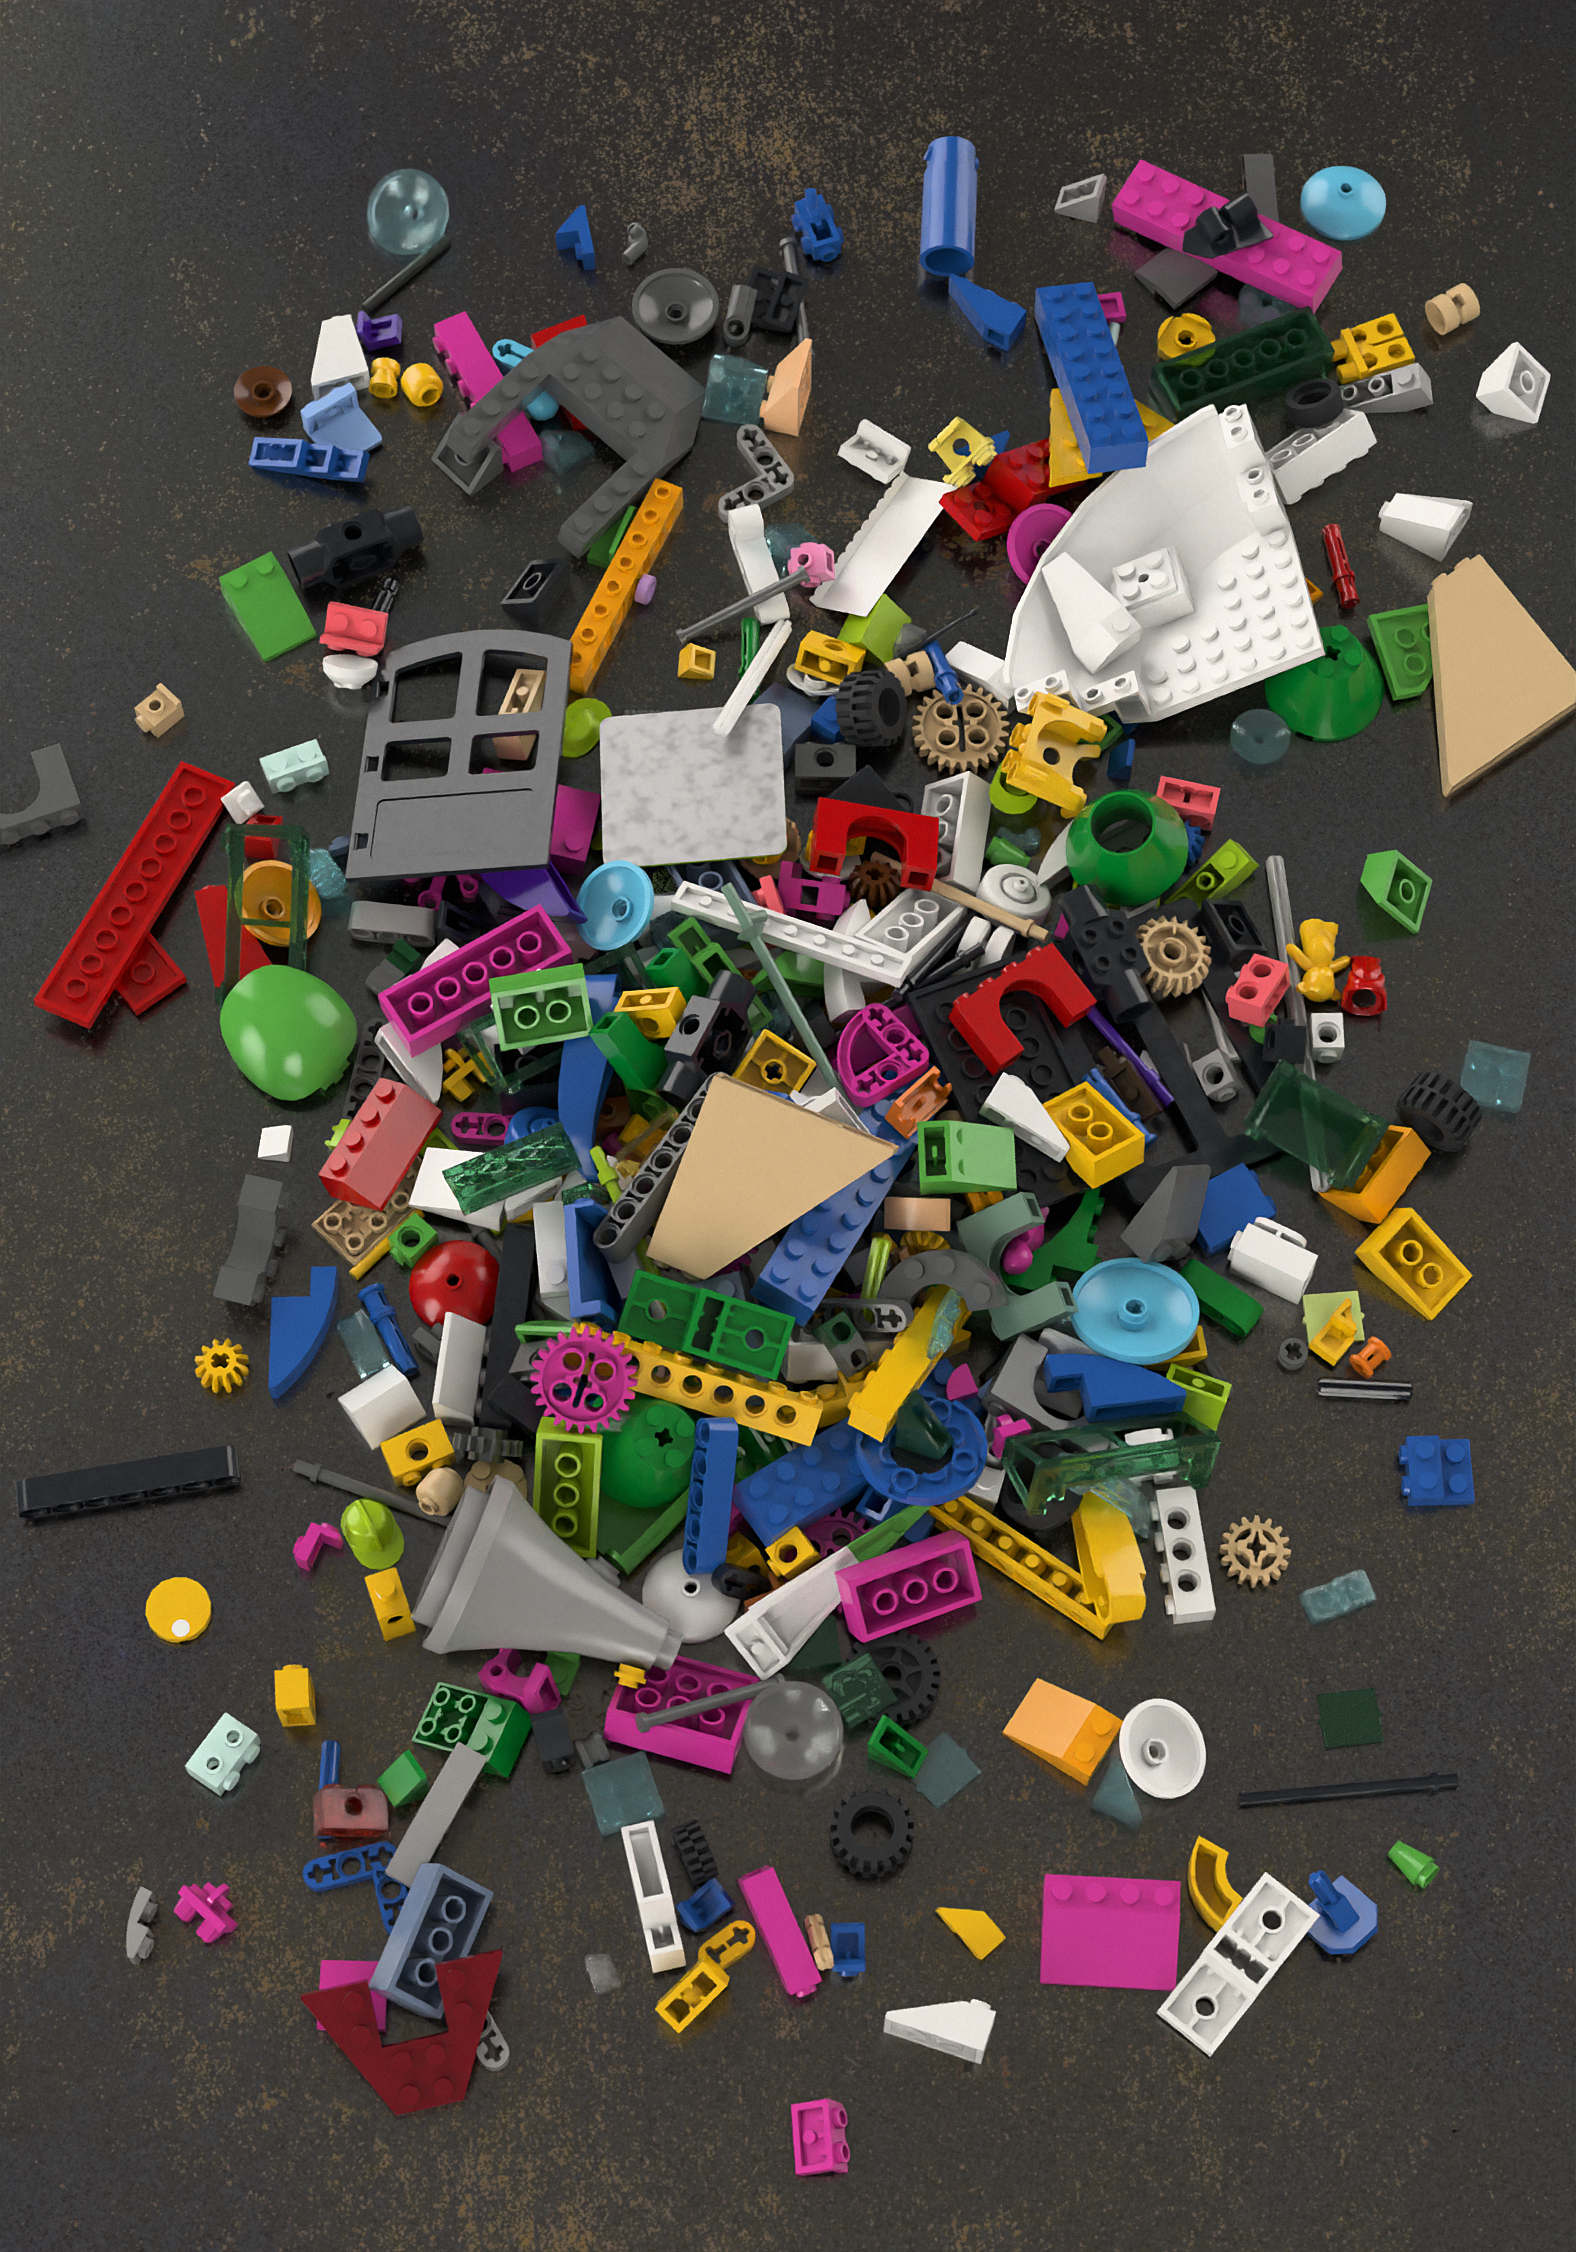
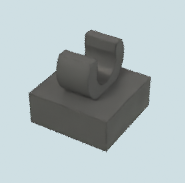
M439 1322L433 1326L429 1333L419 1327L412 1335L414 1347L437 1364L444 1327Z

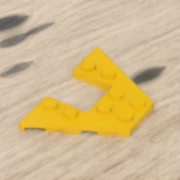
M1059 388L1052 389L1049 422L1051 423L1049 436V487L1101 477L1103 472L1088 474ZM1134 399L1149 442L1175 426L1169 420Z

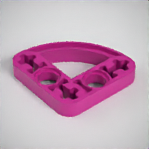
M873 1003L860 1010L846 1025L838 1043L837 1070L839 1080L849 1099L860 1107H869L923 1074L929 1066V1052L926 1047L883 1004ZM882 1018V1024L877 1019ZM866 1031L889 1057L855 1077L850 1057L856 1041ZM896 1034L904 1038L899 1044H892L887 1040L889 1036ZM909 1054L913 1058L911 1061H909ZM887 1070H892L898 1076L893 1080H886L881 1074Z

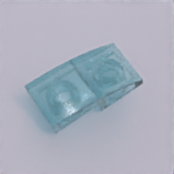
M953 1288L943 1298L933 1321L927 1344V1357L931 1360L940 1351L946 1352L954 1340L952 1330L961 1313V1309L958 1307L962 1294Z
M1364 1569L1336 1577L1331 1583L1303 1591L1299 1595L1312 1625L1338 1617L1377 1599Z

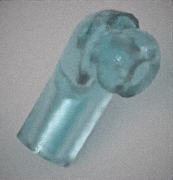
M1001 826L995 836L1000 839L1003 836L1021 851L1035 849L1041 843L1042 833L1038 828L1030 827L1025 833L1017 835L1006 827Z

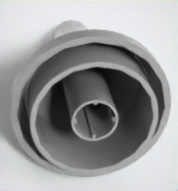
M498 1475L494 1477L486 1493L469 1485L467 1486L433 1558L410 1618L428 1627L422 1647L437 1654L458 1650L495 1648L564 1652L617 1662L646 1670L647 1672L652 1665L668 1672L683 1639V1634L668 1628L670 1623L668 1619L643 1606L598 1574L547 1526L524 1499L514 1482Z

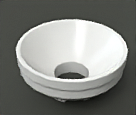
M335 654L323 658V671L334 682L336 687L361 689V686L376 676L378 663L373 659L349 654Z

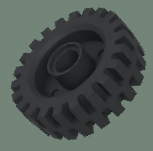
M905 1629L864 1643L861 1641L859 1643L856 1642L846 1657L844 1668L868 1655L877 1670L874 1674L877 1677L876 1682L881 1683L883 1689H889L896 1700L877 1712L874 1709L879 1705L869 1710L873 1713L872 1715L866 1713L868 1717L864 1715L858 1717L862 1720H868L870 1725L876 1727V1724L879 1723L883 1715L888 1716L901 1728L906 1724L911 1726L919 1718L925 1717L928 1710H931L935 1703L941 1681L937 1657L934 1651H931L930 1645L926 1641H921L919 1635L915 1633L911 1635ZM893 1672L900 1677V1681L896 1684H888L885 1681V1684H883L879 1675L882 1678L886 1673ZM858 1674L859 1678H868L867 1674ZM850 1680L843 1683L846 1696L855 1692L856 1688H858L855 1680L854 1682ZM870 1680L868 1682L867 1687L869 1690H871L872 1688V1682ZM881 1687L878 1690L874 1691L875 1697H877L878 1700L879 1691L881 1690ZM857 1689V1692L852 1694L848 1701L864 1694V1692ZM867 1695L849 1705L851 1709L858 1712L859 1706H868L866 1703Z

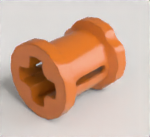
M1374 1336L1368 1339V1345L1357 1355L1352 1354L1349 1357V1362L1353 1369L1366 1379L1373 1376V1370L1383 1360L1388 1361L1392 1357L1389 1348Z

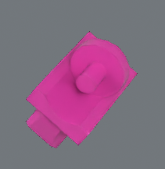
M208 1882L202 1889L197 1884H193L190 1887L183 1885L177 1892L181 1898L173 1912L185 1922H191L196 1914L199 1913L205 1921L196 1930V1933L206 1943H213L223 1933L233 1932L238 1925L226 1913L233 1904L226 1898L230 1888L225 1883L215 1888Z

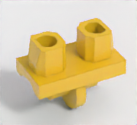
M463 1047L458 1052L452 1048L444 1051L448 1061L443 1064V1071L448 1073L453 1068L457 1071L442 1083L441 1091L444 1094L449 1091L460 1102L465 1100L475 1091L464 1078L472 1071L483 1084L497 1072L488 1059L491 1053L484 1047L465 1064L463 1059L470 1054L466 1047Z

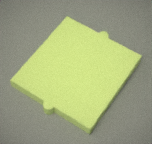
M1358 1291L1302 1295L1305 1316L1302 1323L1306 1325L1308 1346L1346 1298L1351 1300L1353 1322H1356L1357 1327L1353 1343L1364 1342L1362 1324L1364 1313L1360 1310Z

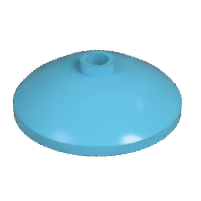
M1334 166L1317 172L1306 182L1301 194L1300 207L1306 222L1319 234L1335 240H1355L1370 234L1379 226L1385 214L1386 197L1377 180L1365 171L1349 166Z
M623 860L605 863L594 870L583 883L576 899L588 919L584 924H576L579 935L589 946L604 952L624 949L636 941L647 927L654 906L653 886L646 872L639 866Z

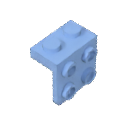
M350 382L342 387L334 388L325 397L318 401L310 402L304 409L300 410L304 430L315 444H329L339 449L365 450L368 452L382 443L381 434L359 407L356 389Z

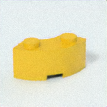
M1199 1836L1189 1861L1188 1887L1196 1910L1202 1919L1218 1933L1241 1904L1243 1898L1232 1889L1226 1878L1225 1863L1229 1852Z

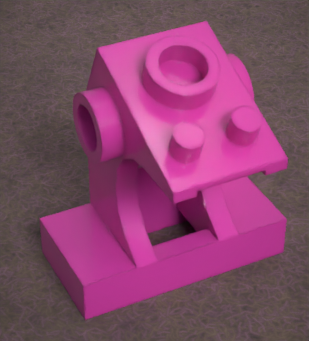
M789 861L781 862L778 892L787 916L795 918L796 910L817 912L816 919L834 921L835 916H842V913L849 908L850 892L845 890L846 885L840 884L841 878L822 876V881L801 879L803 864ZM803 886L819 888L816 906L801 904Z
M500 1648V1653L494 1659L487 1661L482 1670L477 1673L484 1690L489 1695L514 1701L531 1715L556 1709L562 1700L549 1666L536 1663L530 1676L518 1677L515 1675L522 1661V1657L517 1649Z

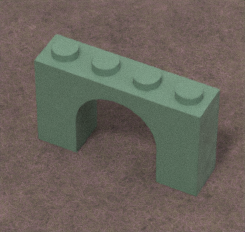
M1020 1192L956 1222L959 1230L957 1235L962 1247L966 1249L967 1253L975 1256L976 1259L988 1268H991L1005 1290L1008 1305L989 1309L992 1317V1330L1000 1341L1013 1342L1020 1333L1027 1336L1079 1312L1068 1282L1054 1281L1026 1295L1020 1296L1007 1287L1001 1276L1000 1259L1008 1242L1014 1237L1045 1223L1034 1193Z

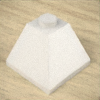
M1515 342L1483 372L1476 397L1494 414L1529 423H1537L1551 375L1518 342Z

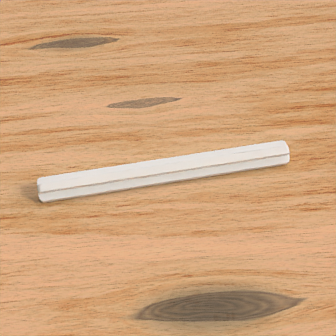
M779 619L714 722L715 735L725 737L733 728L792 632L789 620Z

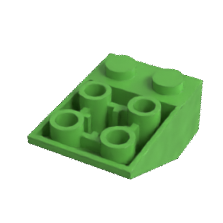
M952 1120L917 1122L921 1195L1017 1190L1014 1128Z

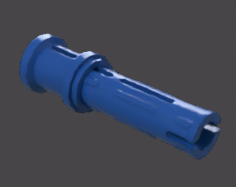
M1097 1068L1090 1071L1091 1077L1088 1073L1085 1074L1081 1079L1082 1083L1087 1081L1145 1135L1144 1152L1151 1148L1158 1140V1137L1146 1129L1141 1122L1142 1117L1128 1109Z
M383 1283L372 1284L358 1293V1299L364 1302L370 1314V1323L378 1327L399 1372L405 1377L416 1373L420 1366L395 1319L397 1311L394 1306H390L384 1294L385 1287Z

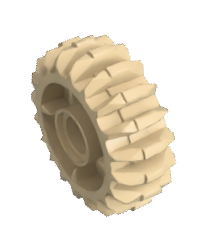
M1163 915L1159 917L1157 922L1152 918L1146 925L1142 924L1136 931L1135 935L1150 964L1142 980L1145 985L1149 984L1152 986L1151 994L1159 989L1163 997L1167 996L1170 991L1175 998L1180 996L1181 992L1187 995L1191 993L1193 988H1198L1202 980L1206 978L1212 959L1208 957L1210 947L1204 946L1206 936L1198 937L1196 935L1198 927L1192 929L1187 927L1188 920L1179 924L1177 923L1176 916H1174L1168 922ZM1165 954L1171 955L1174 960L1167 958Z

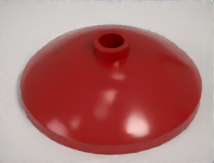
M463 1240L440 1243L426 1251L412 1270L409 1280V1296L412 1306L420 1319L431 1328L437 1322L444 1326L446 1312L455 1313L480 1325H484L494 1314L500 1266L490 1252L475 1243ZM452 1277L459 1278V1282L455 1286L448 1284L449 1279Z

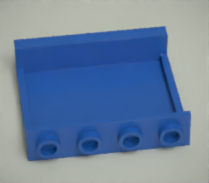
M580 1198L575 1200L574 1204L563 1206L570 1318L579 1324L582 1321L594 1323L602 1328V1331L612 1334L617 1329L623 1311V1300L613 1279L608 1261L593 1241L595 1230L609 1211L591 1198ZM630 1336L632 1341L637 1342L635 1337Z

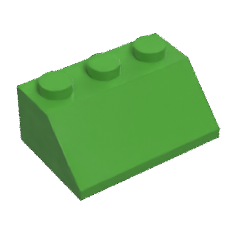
M582 963L489 979L501 1051L589 1036L588 1032L593 1028V1021Z

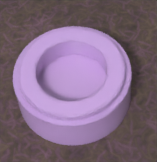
M644 574L641 577L635 593V602L647 605L651 601L657 584L656 577Z

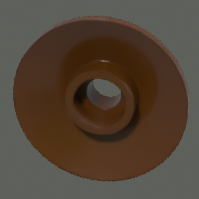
M257 366L245 371L237 379L234 386V397L239 408L245 413L255 417H269L281 412L289 404L292 397V385L288 376L281 370L271 366Z

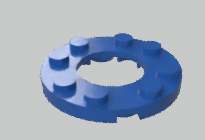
M917 1391L882 1442L858 1430L855 1449L856 1459L866 1480L883 1495L910 1505H939L964 1495L977 1483L985 1468L987 1438L980 1421L965 1405L957 1400L951 1402L936 1397L935 1392ZM916 1425L934 1427L944 1433L950 1440L953 1448L951 1461L936 1473L927 1474L925 1472L923 1475L916 1474L911 1469L899 1467L896 1461L891 1458L889 1450L890 1441L898 1431L908 1426Z

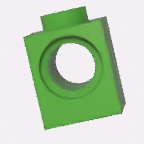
M413 1213L388 1237L391 1247L390 1255L400 1265L406 1263L411 1269L414 1268L417 1261L426 1251L440 1244L438 1233L416 1213ZM410 1239L419 1241L415 1247L404 1246L405 1242Z

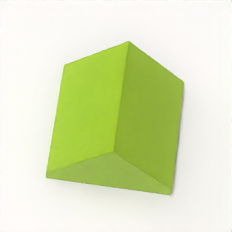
M882 594L866 617L849 613L837 639L866 649L864 661L881 667L883 663L894 658L912 619L886 594Z

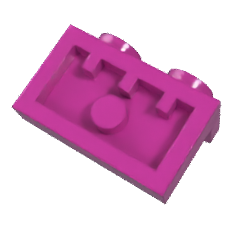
M831 2099L792 2104L791 2113L796 2174L804 2176L830 2171L838 2173L847 2172L850 2150L845 2139L847 2114L843 2104Z

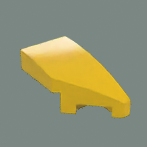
M938 1907L935 1910L951 1931L958 1934L979 1960L986 1957L1006 1938L984 1911Z

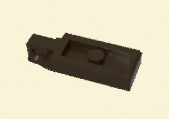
M1109 1046L1098 1052L1106 1065V1068L1102 1070L1105 1075L1104 1079L1128 1109L1142 1117L1141 1122L1144 1126L1164 1112L1161 1104L1127 1055L1120 1056L1114 1047Z

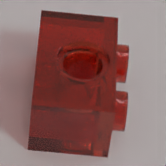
M342 1784L324 1785L313 1796L314 1836L380 1837L388 1830L387 1795L383 1790H376L374 1785H359L355 1787L356 1789H344ZM345 1803L351 1804L355 1808L356 1816H351L346 1812Z

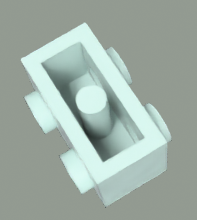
M225 1712L186 1763L185 1767L189 1775L221 1796L225 1790L230 1791L236 1785L240 1778L239 1771L245 1763L250 1764L257 1757L260 1751V1739L254 1731Z

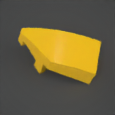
M1346 1298L1337 1308L1328 1323L1315 1336L1308 1347L1332 1366L1337 1364L1355 1340L1354 1335L1357 1327L1356 1322H1353L1352 1303L1349 1298Z

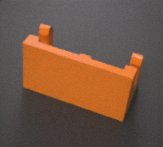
M935 1066L893 1103L884 1117L906 1139H909L917 1131V1122L928 1121L949 1101L947 1097L952 1090L951 1083L946 1084L944 1087L939 1085L937 1079L940 1077L941 1071Z

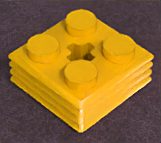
M764 1029L732 1075V1078L762 1090L786 1093L790 1096L793 1090L799 1092L815 1068L816 1062L768 1029ZM776 1065L779 1068L777 1074L780 1075V1078L774 1077L770 1080L767 1078L768 1072L765 1070V1067L771 1068Z

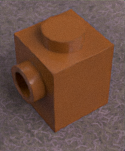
M627 1096L605 1098L598 1121L596 1141L605 1140L614 1132L618 1136L621 1134L630 1119Z

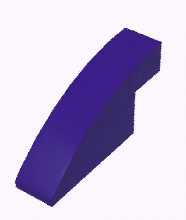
M551 860L547 869L479 873L497 894L528 911L541 904L549 918L553 921L584 924L588 920Z

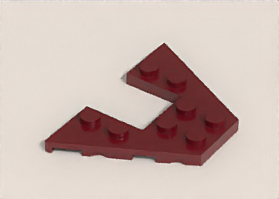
M501 1948L435 1963L449 2030L382 2046L368 1979L302 1993L300 1999L396 2116L464 2100L503 1950Z

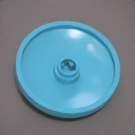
M1130 1257L1102 1262L1085 1272L1077 1281L1072 1292L1079 1310L1078 1313L1070 1316L1073 1328L1079 1338L1090 1349L1103 1357L1114 1358L1135 1365L1159 1363L1182 1352L1190 1344L1197 1330L1199 1304L1195 1292L1180 1274L1158 1262L1144 1263L1140 1258Z

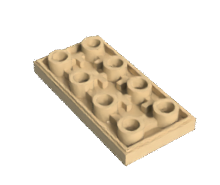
M417 1155L382 1212L339 1199L311 1224L312 1229L354 1267L416 1209L409 1207L408 1204L423 1160Z

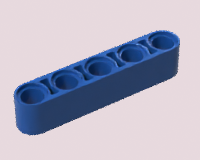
M733 1417L701 1418L696 1424L695 1448L692 1456L682 1555L683 1567L688 1575L712 1574L720 1564L726 1563L739 1437L738 1425Z

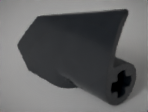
M1244 192L1219 209L1217 207H1210L1203 211L1196 218L1195 226L1184 232L1182 252L1213 259L1272 239L1273 234L1258 218L1254 202Z

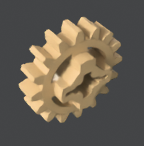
M1255 1515L1253 1523H1249L1246 1517H1242L1240 1527L1232 1523L1229 1528L1231 1534L1224 1532L1222 1541L1226 1544L1220 1545L1219 1553L1226 1556L1222 1558L1221 1565H1230L1227 1574L1229 1577L1235 1574L1239 1575L1238 1584H1242L1245 1579H1248L1252 1588H1255L1257 1580H1261L1264 1586H1268L1270 1576L1278 1580L1281 1576L1280 1570L1287 1569L1289 1563L1285 1559L1290 1558L1291 1550L1284 1547L1288 1545L1289 1538H1280L1283 1529L1281 1526L1275 1529L1271 1528L1272 1519H1268L1265 1524H1262L1258 1515ZM1249 1533V1536L1245 1540H1238V1542H1236V1540L1239 1537ZM1264 1535H1265L1266 1537H1268L1272 1542H1269V1541L1264 1537ZM1254 1541L1256 1542L1257 1552L1260 1553L1256 1562L1254 1561L1255 1555H1253V1550H1251ZM1238 1561H1241L1247 1568L1242 1566ZM1274 1561L1271 1566L1261 1570V1566L1265 1563H1272Z

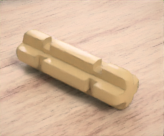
M817 1913L813 1916L808 1915L804 1922L812 1953L815 1957L816 1967L821 1971L826 1968L831 1969L835 1963L822 1916Z

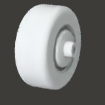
M1012 864L997 865L988 870L976 892V898L1024 920H1034L1039 927L1042 925L1052 905V897L1047 885L1039 886L1036 883L1037 875L1024 867ZM983 915L995 927L1003 926L1015 931L1016 934H1021L1020 931Z

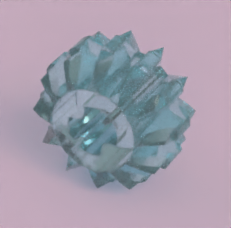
M318 847L314 851L311 850L300 861V868L322 898L330 900L334 896L337 897L348 887L345 875L326 849Z

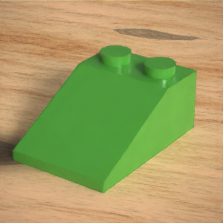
M272 552L219 577L223 597L264 662L317 636L290 581Z

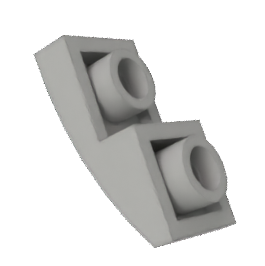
M141 1886L131 1908L126 1935L127 1956L137 1966L142 1958L146 1959L153 1948V1934L144 1924L145 1922H151L158 1907V1904L155 1903L157 1899L153 1892Z

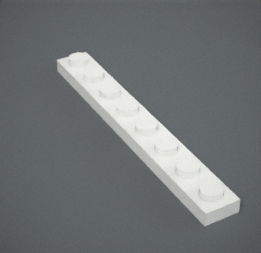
M683 881L671 900V910L738 933L743 932L740 923L722 893ZM741 900L748 913L762 909L767 912L768 919L766 922H762L765 923L761 935L764 942L899 988L912 967L911 957Z

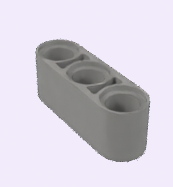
M355 901L351 906L347 934L354 939L395 944L401 938L410 946L431 947L435 944L438 912L423 907Z

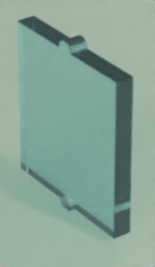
M946 1731L926 1746L929 1752L914 1779L909 1777L916 1785V1792H922L937 1810L981 1773V1770L966 1755V1749L960 1748Z

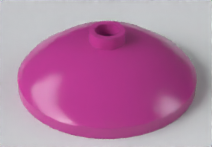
M1053 504L1032 506L1021 512L1010 527L1007 537L1009 561L1017 576L1026 585H1028L1041 558L1038 556L1036 548L1040 549L1042 556L1072 516L1069 511Z

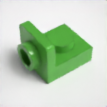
M547 1651L548 1655L544 1665L549 1666L560 1696L568 1699L581 1665L580 1655Z

